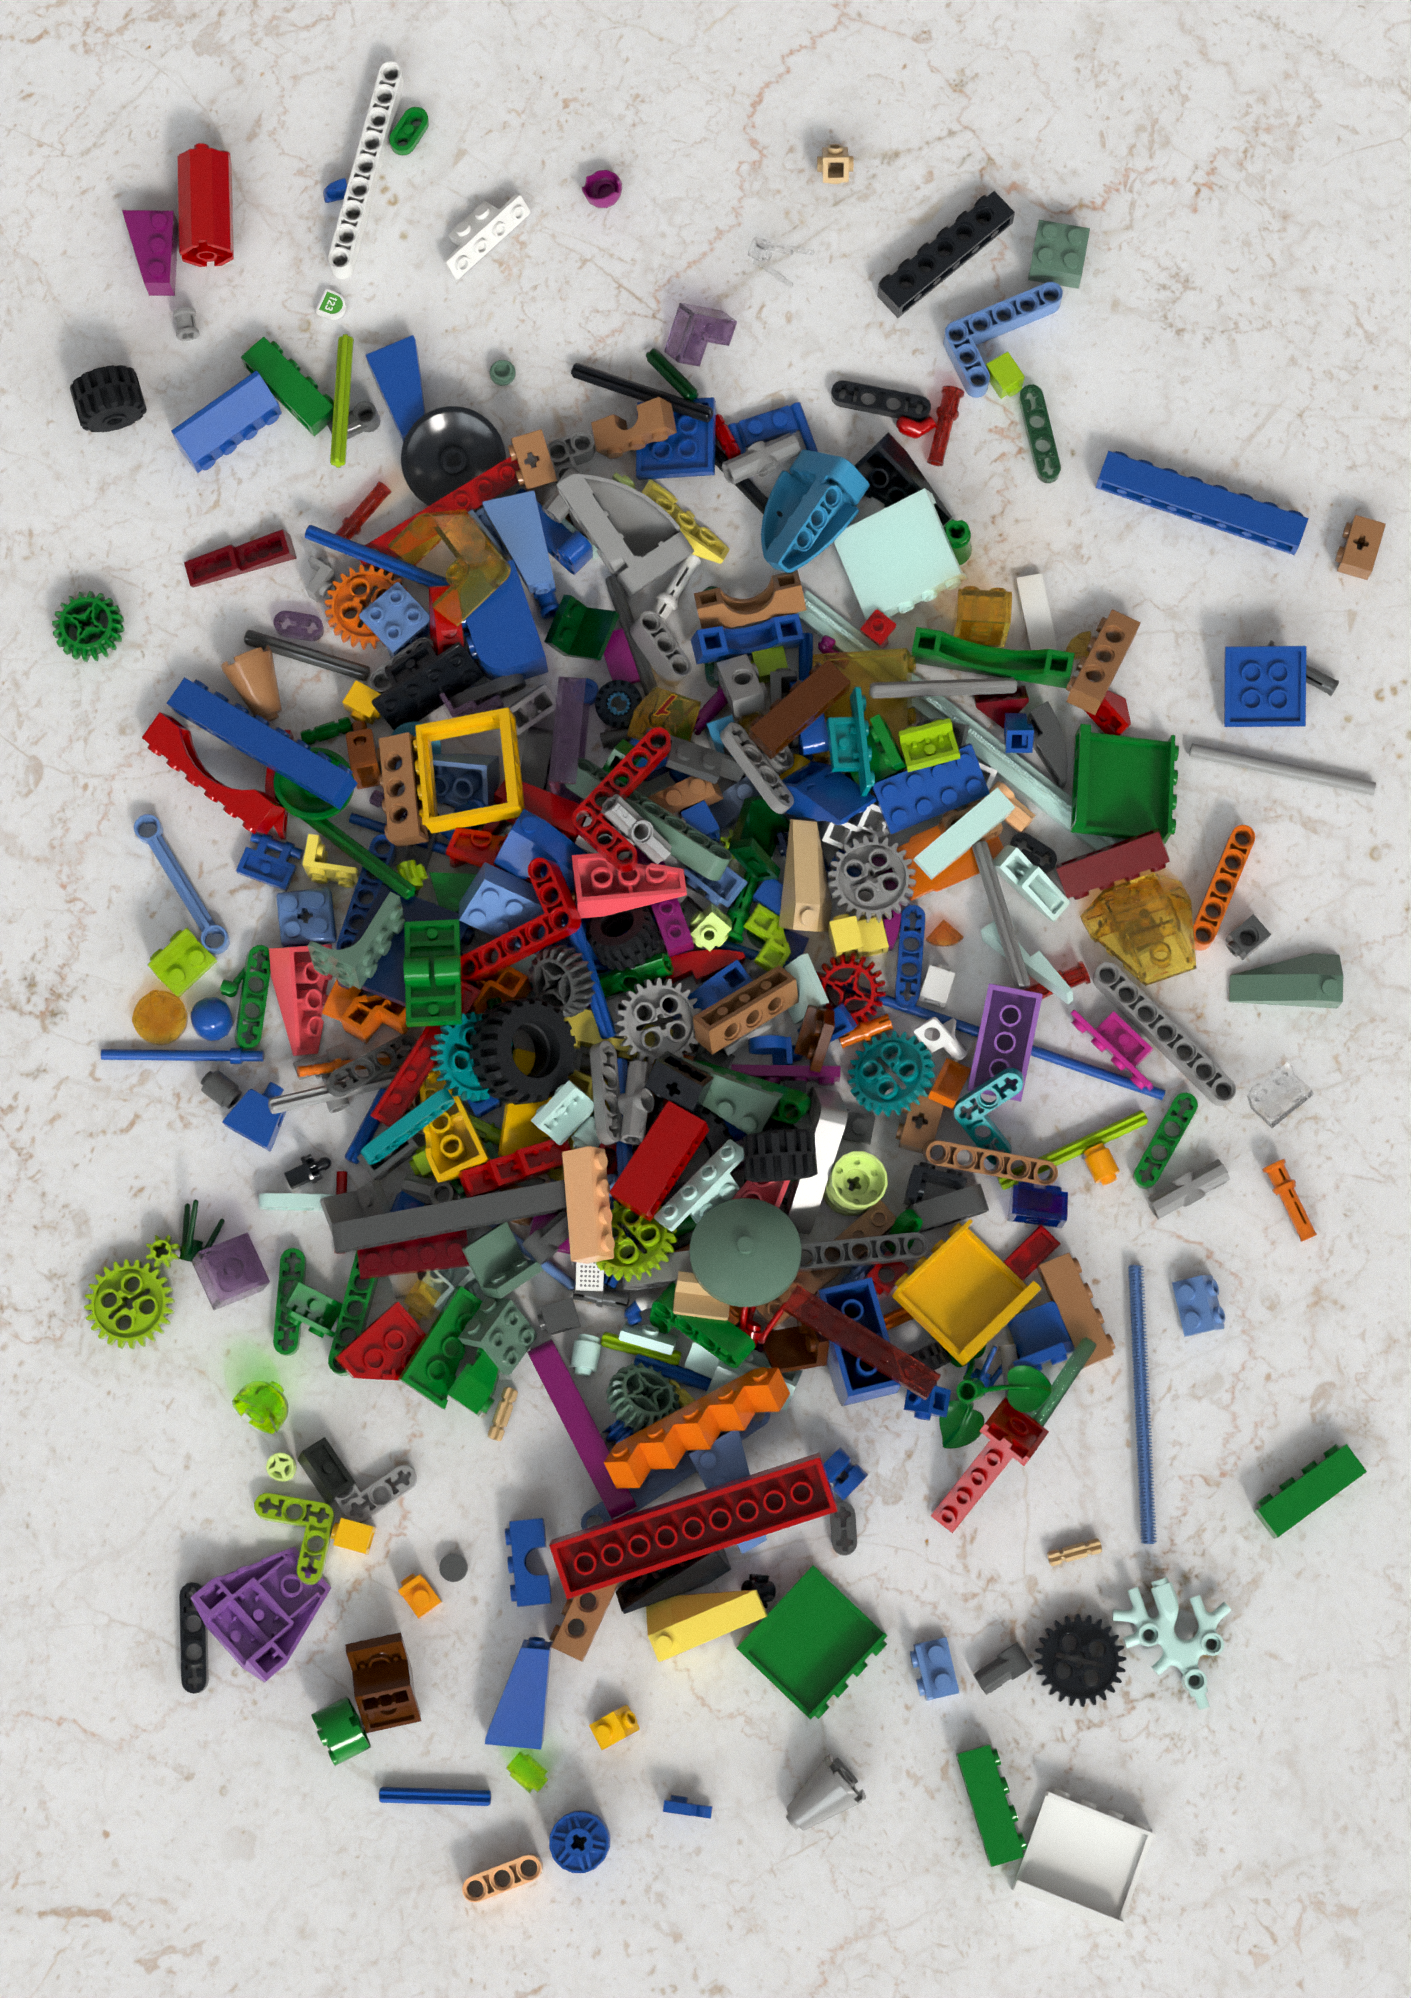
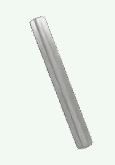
M391 1070L342 1097L331 1095L325 1085L270 1098L268 1107L272 1114L380 1090L381 1088H388L397 1073ZM346 1081L334 1083V1085H335V1086H338V1085L343 1086Z

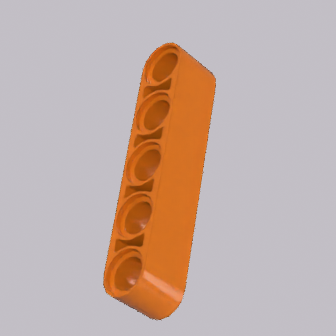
M1247 825L1235 827L1224 847L1189 933V944L1195 950L1202 951L1209 948L1217 935L1255 841V832ZM1235 836H1245L1248 843L1245 845L1237 843ZM1225 860H1235L1238 868L1231 869L1227 867ZM1224 883L1228 887V892H1219L1215 884ZM1214 907L1218 911V916L1210 917L1207 915L1205 908ZM1197 931H1204L1209 939L1204 942L1200 941L1195 933Z

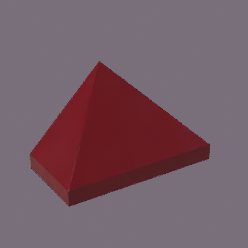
M1017 686L1015 693L973 695L976 708L1002 728H1004L1005 713H1019L1029 703L1025 686Z

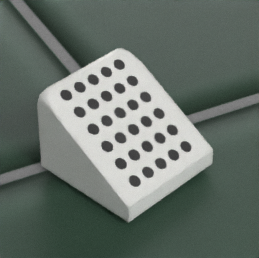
M576 1262V1290L603 1291L604 1271H600L595 1262L589 1264Z

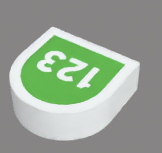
M325 289L317 306L316 314L330 320H337L346 312L345 299L341 294Z

